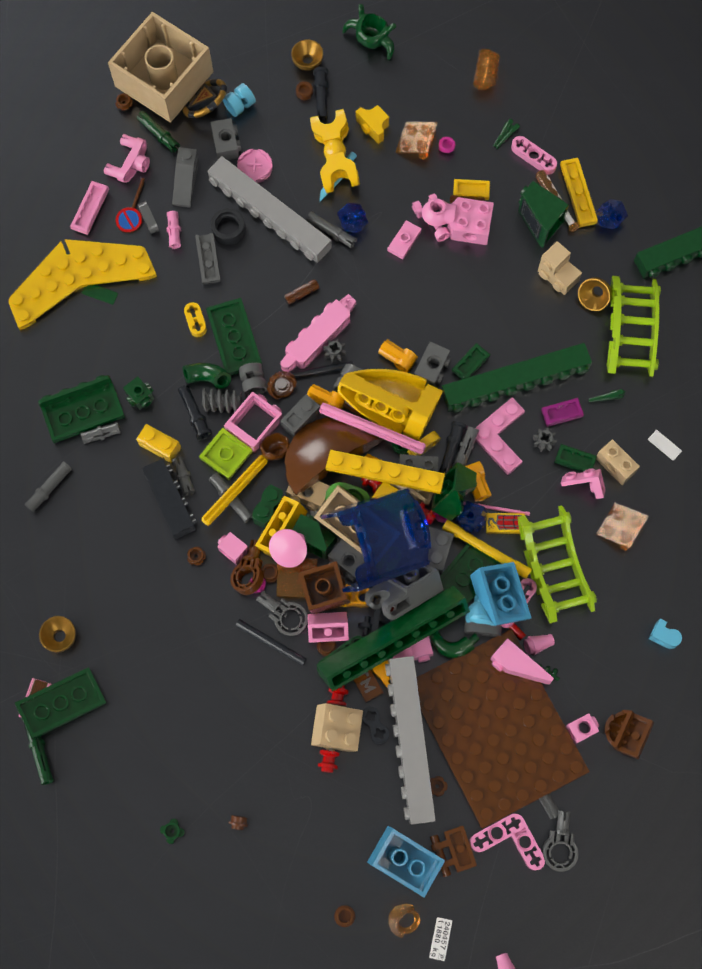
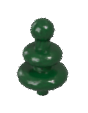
M538 664L555 680L559 681L560 678L556 676L558 673L557 668L550 671V666L544 668L541 664Z

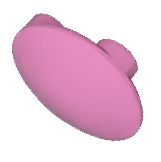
M290 529L277 531L269 543V551L274 561L284 567H296L301 564L307 555L304 535Z

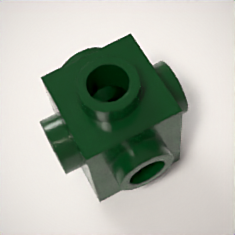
M138 376L123 387L128 396L126 399L132 407L136 405L139 410L148 407L152 400H154L152 394L154 390L147 382L144 384Z

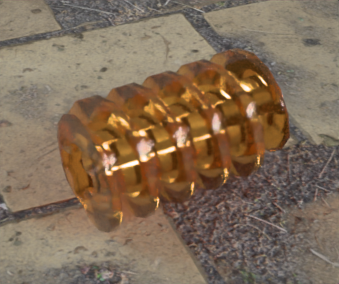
M481 49L479 51L477 68L475 70L476 74L474 76L475 80L473 82V85L479 90H487L496 84L495 79L497 78L496 73L498 72L497 67L499 66L500 55L489 49Z

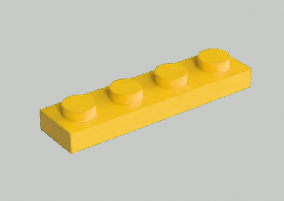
M573 158L561 161L560 167L579 228L597 224L598 219L579 159Z

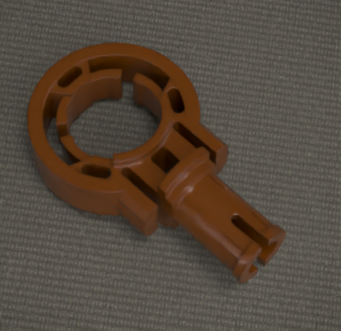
M258 540L250 541L247 555L241 558L240 564L234 568L231 574L232 587L243 595H250L256 592L264 581V571L261 568L263 561L259 559L260 550L255 546ZM253 572L252 580L254 582L241 584L242 577Z

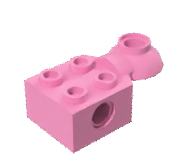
M457 197L452 204H449L441 199H432L423 206L422 217L426 223L432 226H442L447 223L451 240L487 245L494 203Z

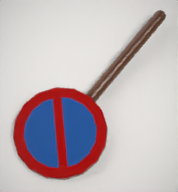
M144 178L140 181L132 208H124L116 216V225L124 233L135 232L142 224L141 213L135 207L145 181Z

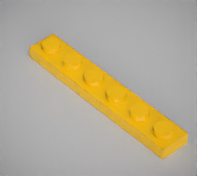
M330 450L326 464V470L436 494H441L445 473Z

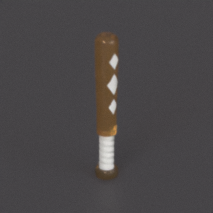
M544 170L538 171L535 177L540 185L562 200ZM567 210L565 220L569 225L570 232H574L580 225L573 220Z

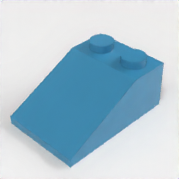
M514 562L481 567L470 575L475 594L495 626L531 619Z
M387 826L367 861L373 867L424 898L445 862L444 859Z

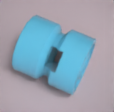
M244 83L234 89V93L229 92L225 95L223 99L225 107L234 117L244 111V107L249 108L256 102L252 91Z

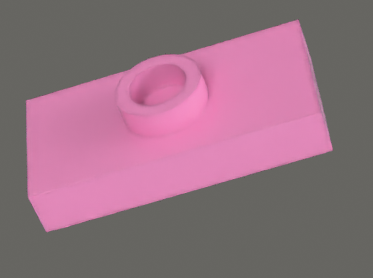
M406 220L387 248V251L404 259L421 233L422 228Z

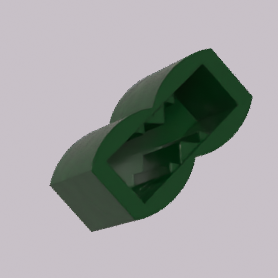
M271 484L266 487L262 494L261 502L253 510L252 518L254 524L264 529L266 528L284 497L283 490Z

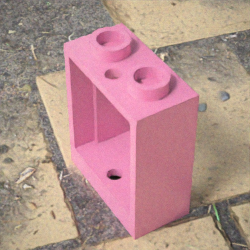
M252 391L225 423L224 428L256 453L265 437L270 436L281 423L280 420L283 418L282 410L274 404L270 405L263 395H257ZM254 404L274 418L257 440L237 426Z

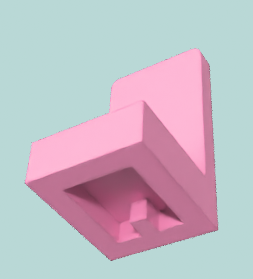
M587 469L581 473L569 472L561 480L562 486L590 482L591 492L595 493L596 499L604 498L606 491L601 469Z

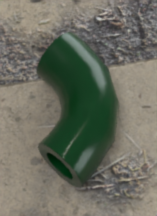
M193 363L182 367L185 381L188 384L207 381L214 384L217 388L223 389L231 382V375L221 366L215 364Z

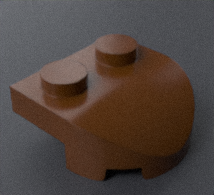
M622 710V712L615 715L612 714L605 724V734L608 742L614 749L639 760L654 722L634 714L631 710Z

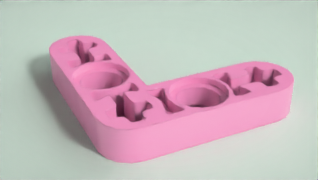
M519 814L507 816L474 834L470 839L471 849L475 852H483L511 837L529 869L540 870L545 864L539 846L523 817ZM511 818L519 819V828L511 827L508 829L510 834L507 835L506 828L501 823L505 822V825H508L512 822ZM494 827L501 828L503 835L500 839L492 837L491 831ZM487 831L488 838L493 843L489 845V841H486L482 844V849L479 846L475 847L473 844L476 842L475 838L483 839L486 837L483 833ZM522 836L529 837L531 844L528 848L520 846L519 840ZM533 847L536 849V851L532 852L533 855L540 858L538 867L535 864H530L532 860L530 854L527 856L524 854V852L531 850Z

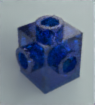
M613 199L603 203L595 212L598 223L602 227L609 229L617 228L628 217L622 201Z
M347 203L337 212L344 231L358 233L369 223L361 204Z
M466 501L463 512L457 516L458 523L468 533L472 534L473 531L479 533L480 529L485 527L487 511L484 506Z

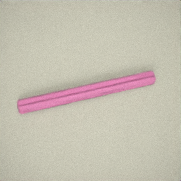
M322 403L319 412L418 454H423L426 448L424 443L329 404Z

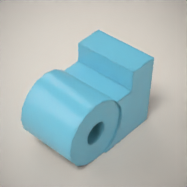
M659 619L649 639L668 649L677 647L682 641L681 633L676 629L666 628L667 622Z

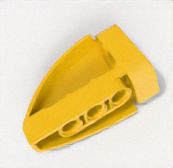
M366 369L346 373L339 382L337 390L354 409L371 422L399 434L403 432L404 436L417 441L420 440L443 393V390L430 384L426 386L427 380L423 377L389 369Z

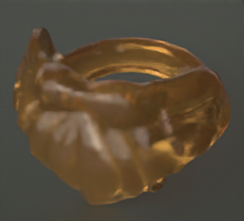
M401 904L395 906L389 913L388 924L396 936L403 938V934L412 933L417 929L420 923V916L414 910L412 904ZM406 913L413 914L414 922L410 927L403 928L399 925V921Z

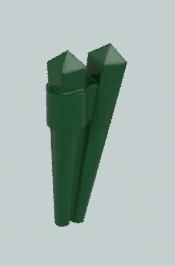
M509 119L503 126V130L493 146L498 149L519 129L520 125L516 123L513 126V119Z
M623 389L613 390L610 393L590 398L589 402L620 399L624 397L626 391Z

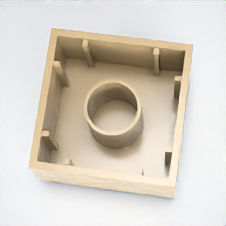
M151 12L108 62L115 87L170 123L213 73L209 47L154 12Z

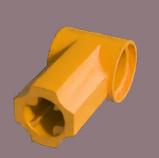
M388 339L383 342L378 351V354L394 363V366L402 372L408 373L418 359V356L413 351L407 348L402 349Z
M315 384L309 388L307 393L320 406L322 403H326L341 409L346 401L338 392H329Z
M478 461L467 465V468L477 473V486L472 492L475 501H483L491 497L481 462Z

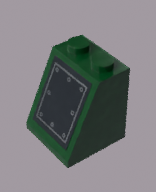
M532 181L520 193L522 197L518 202L520 204L519 213L539 245L544 248L564 223L569 204Z

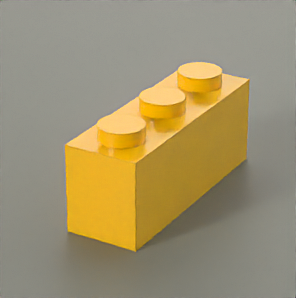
M284 496L255 546L264 554L272 557L269 551V543L272 536L279 530H293L300 515L306 516L308 511L300 502Z

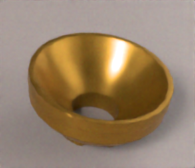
M313 40L299 41L292 48L293 63L302 70L317 68L323 59L322 47ZM311 57L313 61L307 64L303 62V59Z
M589 278L578 289L579 301L588 310L600 311L611 301V288L601 278ZM594 287H600L603 290V294L601 296L596 295Z
M55 616L46 620L39 632L41 644L52 652H63L69 649L76 638L74 625L70 620L62 616ZM58 631H64L66 635L65 639L61 642H57L54 638Z

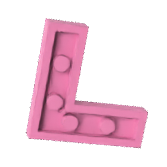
M513 397L475 428L479 430L475 441L507 475L523 462L499 437L503 430L525 413V410Z

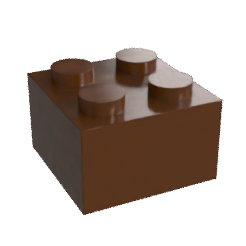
M337 561L299 573L308 609L312 614L351 603L342 569Z

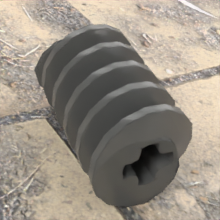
M203 388L202 406L205 412H208L210 407L212 412H216L218 408L220 413H223L225 408L227 413H231L232 409L236 412L242 404V391H240L238 396L236 390H233L232 394L229 395L228 389L225 390L224 394L221 393V389H218L217 393L214 394L213 388L210 389L209 393L206 392V388Z

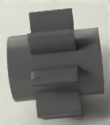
M338 339L332 342L328 340V346L323 347V350L326 352L324 354L325 359L330 358L331 363L337 360L341 362V357L346 356V351L343 350L345 343L340 344Z
M539 428L538 435L533 436V440H536L534 447L538 446L540 452L545 449L551 451V445H556L557 442L553 439L556 433H551L549 428L543 431Z

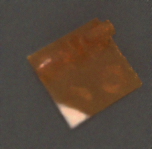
M406 122L396 153H418L420 159H426L429 156V148L432 147L433 137L437 132V122Z
M614 503L596 535L621 545L620 548L627 551L633 545L649 516Z
M305 558L296 567H284L277 563V597L305 598L299 573L316 568L317 559Z

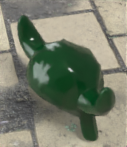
M359 4V19H349L344 24L342 33H346L350 28L356 29L358 42L369 49H376L383 45L387 50V59L390 60L394 54V43L388 35L396 28V24L392 23L388 26L384 18L373 13L365 14L363 4Z

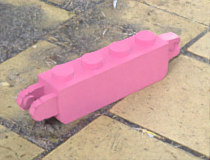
M348 294L340 301L336 299L333 303H328L324 308V312L320 316H315L311 321V325L307 329H302L298 335L299 337L295 341L289 342L286 346V356L280 361L282 371L291 372L296 366L299 369H305L323 351V347L328 346V340L332 342L350 323V312L355 307L356 300Z

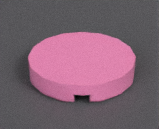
M249 149L243 152L237 161V168L256 183L266 180L271 175L273 169L271 157L261 149Z

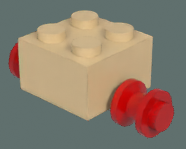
M344 685L333 692L329 688V692L332 693L331 700H328L325 704L317 705L311 745L326 748V750H320V754L323 755V761L318 763V767L321 768L322 772L333 773V770L338 769V766L334 763L335 758L339 757L340 753L335 752V750L345 752L358 751L363 710L346 707L347 703L343 699L344 695H347L349 691L345 689Z

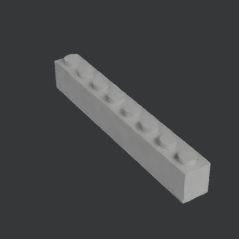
M223 156L208 170L209 181L213 186L220 187L226 196L233 197L240 207L247 208L253 217L260 218L269 229L273 228L282 239L286 238L292 247L304 252V255L309 260H314L318 263L332 248L331 239Z
M414 656L388 659V664H385L386 676H390L391 684H388V694L393 697V704L390 705L391 716H395L396 725H393L394 737H398L399 745H396L397 758H401V766H398L399 777L403 778L404 786L401 787L402 799H406L407 807H404L405 820H409L410 824L435 821Z

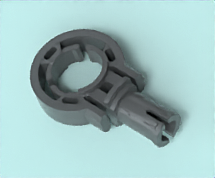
M264 590L261 596L267 600L260 596L256 599V601L279 617L278 619L271 613L268 616L275 622L276 628L282 634L295 636L306 628L308 616L306 610L300 604L287 602L282 598L280 601L288 607L286 608ZM278 607L283 610L282 613L277 611ZM299 608L304 614L305 621L302 622V616H300L299 625L291 628V631L297 629V632L288 633L283 631L282 627L288 630V627H285L282 623L283 614L289 610H294L301 614L296 609Z
M558 810L557 829L555 831L550 830V836L542 848L545 863L551 869L559 872L570 870L578 860V848L574 842L575 834L569 833L571 812ZM565 844L569 849L568 858L572 859L570 863L568 860L556 862L553 858H550L554 863L552 865L547 859L546 851L548 850V856L550 857L551 850L555 845Z

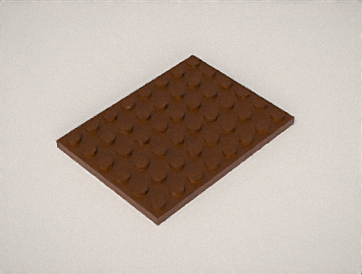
M512 629L475 647L473 651L465 656L453 658L416 677L421 713L481 829L590 772L541 682L508 674L503 670L500 672L492 665L493 661L490 660L492 655L507 638L523 651Z

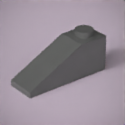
M181 147L178 149L173 206L191 207L199 163L197 149Z

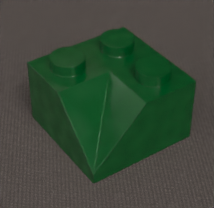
M459 462L445 474L441 494L434 493L432 511L449 521L459 516L464 509V497L469 492H473L477 486V473Z
M301 514L293 528L297 533L304 535L307 552L327 560L337 541L334 532L328 528L321 529L317 519L309 514L306 516Z

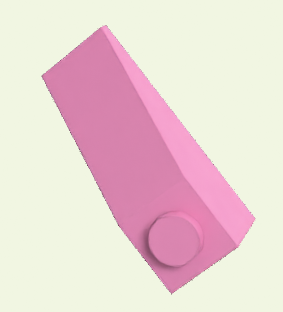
M508 638L490 659L493 661L492 665L500 672L503 670L505 673L545 684H550L554 679Z

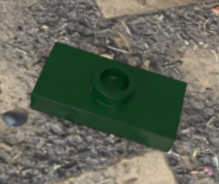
M476 343L452 368V372L461 379L472 377L488 360L491 354Z
M561 444L554 463L584 472L587 469L594 468L597 456Z

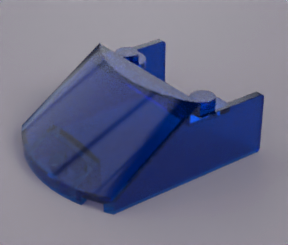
M408 488L353 503L320 515L321 519L338 516L343 526L354 525L365 563L356 568L355 576L357 583L342 588L343 592L361 591L430 564L428 554L429 549H431V536L428 522L422 507L409 494L410 490Z

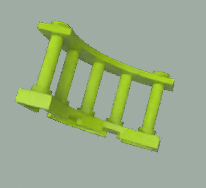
M612 276L610 285L612 297L610 303L611 307H613V313H611L610 330H612L613 341H609L607 371L608 373L616 374V367H620V365L647 367L649 376L653 377L654 370L658 369L659 364L656 354L661 286H658L656 279H652L651 287L624 285L620 283L619 276ZM623 292L650 294V299L626 298L621 294ZM624 305L651 307L652 318L624 316V314H621V307ZM624 323L651 325V339L623 337L620 334L621 325ZM622 344L650 346L649 360L621 358V356H618L619 346H622Z
M562 505L558 506V517L535 523L529 522L525 515L517 517L521 540H525L527 549L524 551L527 566L532 569L530 576L537 585L536 594H541L544 601L541 606L549 623L557 622L559 610L585 603L590 611L594 612V603L597 602L594 591L590 590L577 558L570 529V523H572L571 515L565 511ZM561 524L563 537L537 544L533 541L532 533L535 530ZM565 544L569 558L545 565L539 564L537 558L538 551ZM572 566L576 579L550 586L545 583L543 578L545 572ZM579 586L583 595L558 603L556 601L553 602L551 598V593Z

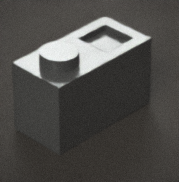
M306 394L280 420L282 429L291 437H294L303 427L313 422L321 414L319 412L320 405Z

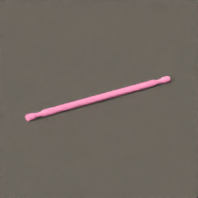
M463 501L465 506L530 515V512L527 511L523 512Z

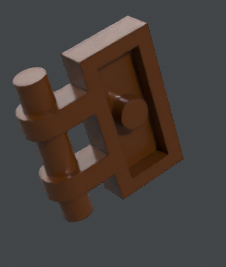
M464 826L443 832L446 840L440 842L438 834L430 837L432 851H435L437 856L445 860L441 867L443 877L451 875L449 866L455 865L457 873L477 866ZM449 847L452 859L446 860L442 848Z

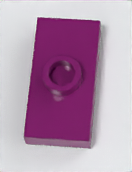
M578 398L542 407L541 409L547 427L584 416Z

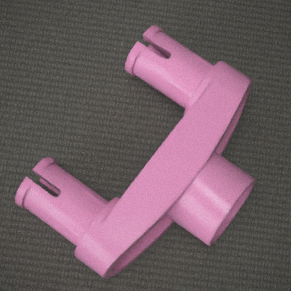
M123 134L120 144L132 149L121 168L107 163L104 168V174L127 183L137 171L145 173L148 170L150 159L145 156L147 150L145 139Z

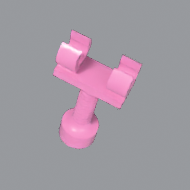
M435 193L428 196V201L438 199ZM419 201L413 202V211L419 219L422 217V205ZM434 226L436 229L434 235L438 242L449 238L450 232L447 227Z

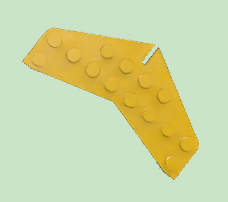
M65 239L70 254L67 255L62 241H60L9 298V305L19 330L28 328L36 322L38 317L74 291L88 285L136 279L144 281L157 277L146 249L135 245Z

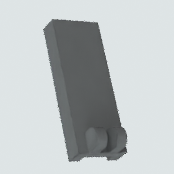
M214 234L195 235L202 284L221 282Z

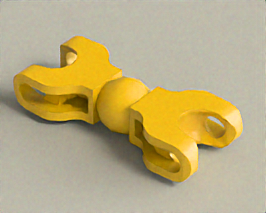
M344 109L335 111L336 118L330 124L321 123L318 116L310 117L315 139L325 145L324 155L327 162L322 167L320 175L326 194L334 192V183L340 178L349 179L352 187L360 185L355 163L345 157L346 147L343 144V140L349 132V126Z

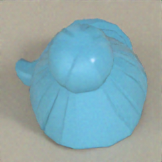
M475 595L474 603L469 606L470 612L465 615L466 622L495 626Z

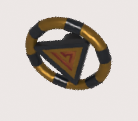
M221 79L205 81L183 107L184 115L189 118H198L212 112L223 101L227 93L226 83ZM210 86H220L218 96L209 88Z

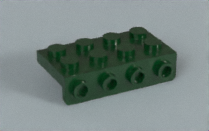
M109 375L98 376L90 382H81L76 387L62 389L54 395H45L38 401L53 443L95 429L97 426H103L125 418Z

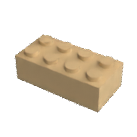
M340 485L336 486L314 515L315 519L376 565L400 535L398 529Z

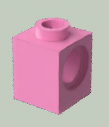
M231 532L227 536L223 535L218 541L219 545L217 547L219 551L236 565L249 551L248 546Z
M589 713L565 726L575 745L599 732V724L594 716L591 717ZM580 723L587 724L589 728L588 733L580 731Z

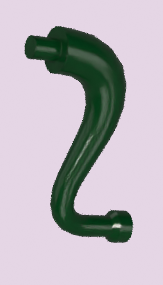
M439 630L429 635L434 648L441 655L448 658L465 656L475 649L473 645L480 640L476 634H473L470 638L464 636L459 641L449 642L441 636Z

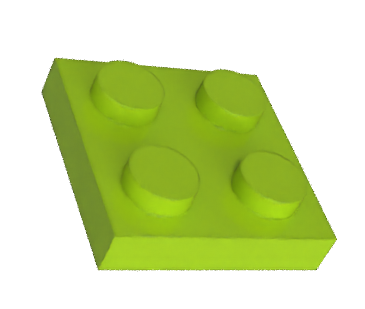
M222 428L200 454L199 458L230 480L253 450Z

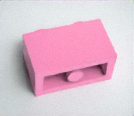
M347 612L307 614L309 643L349 640Z

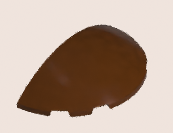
M331 417L321 418L309 423L293 437L285 455L286 478L291 490L295 495H298L327 476L329 471L326 470V464L330 450L360 456L384 441V439Z

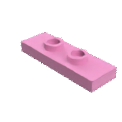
M91 181L70 226L72 230L86 235L89 234L109 191L108 186Z

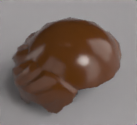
M287 371L276 372L270 377L267 385L269 395L275 399L289 396L293 392L294 387H296V378Z
M271 433L260 444V450L265 459L280 460L285 457L290 442L281 433Z

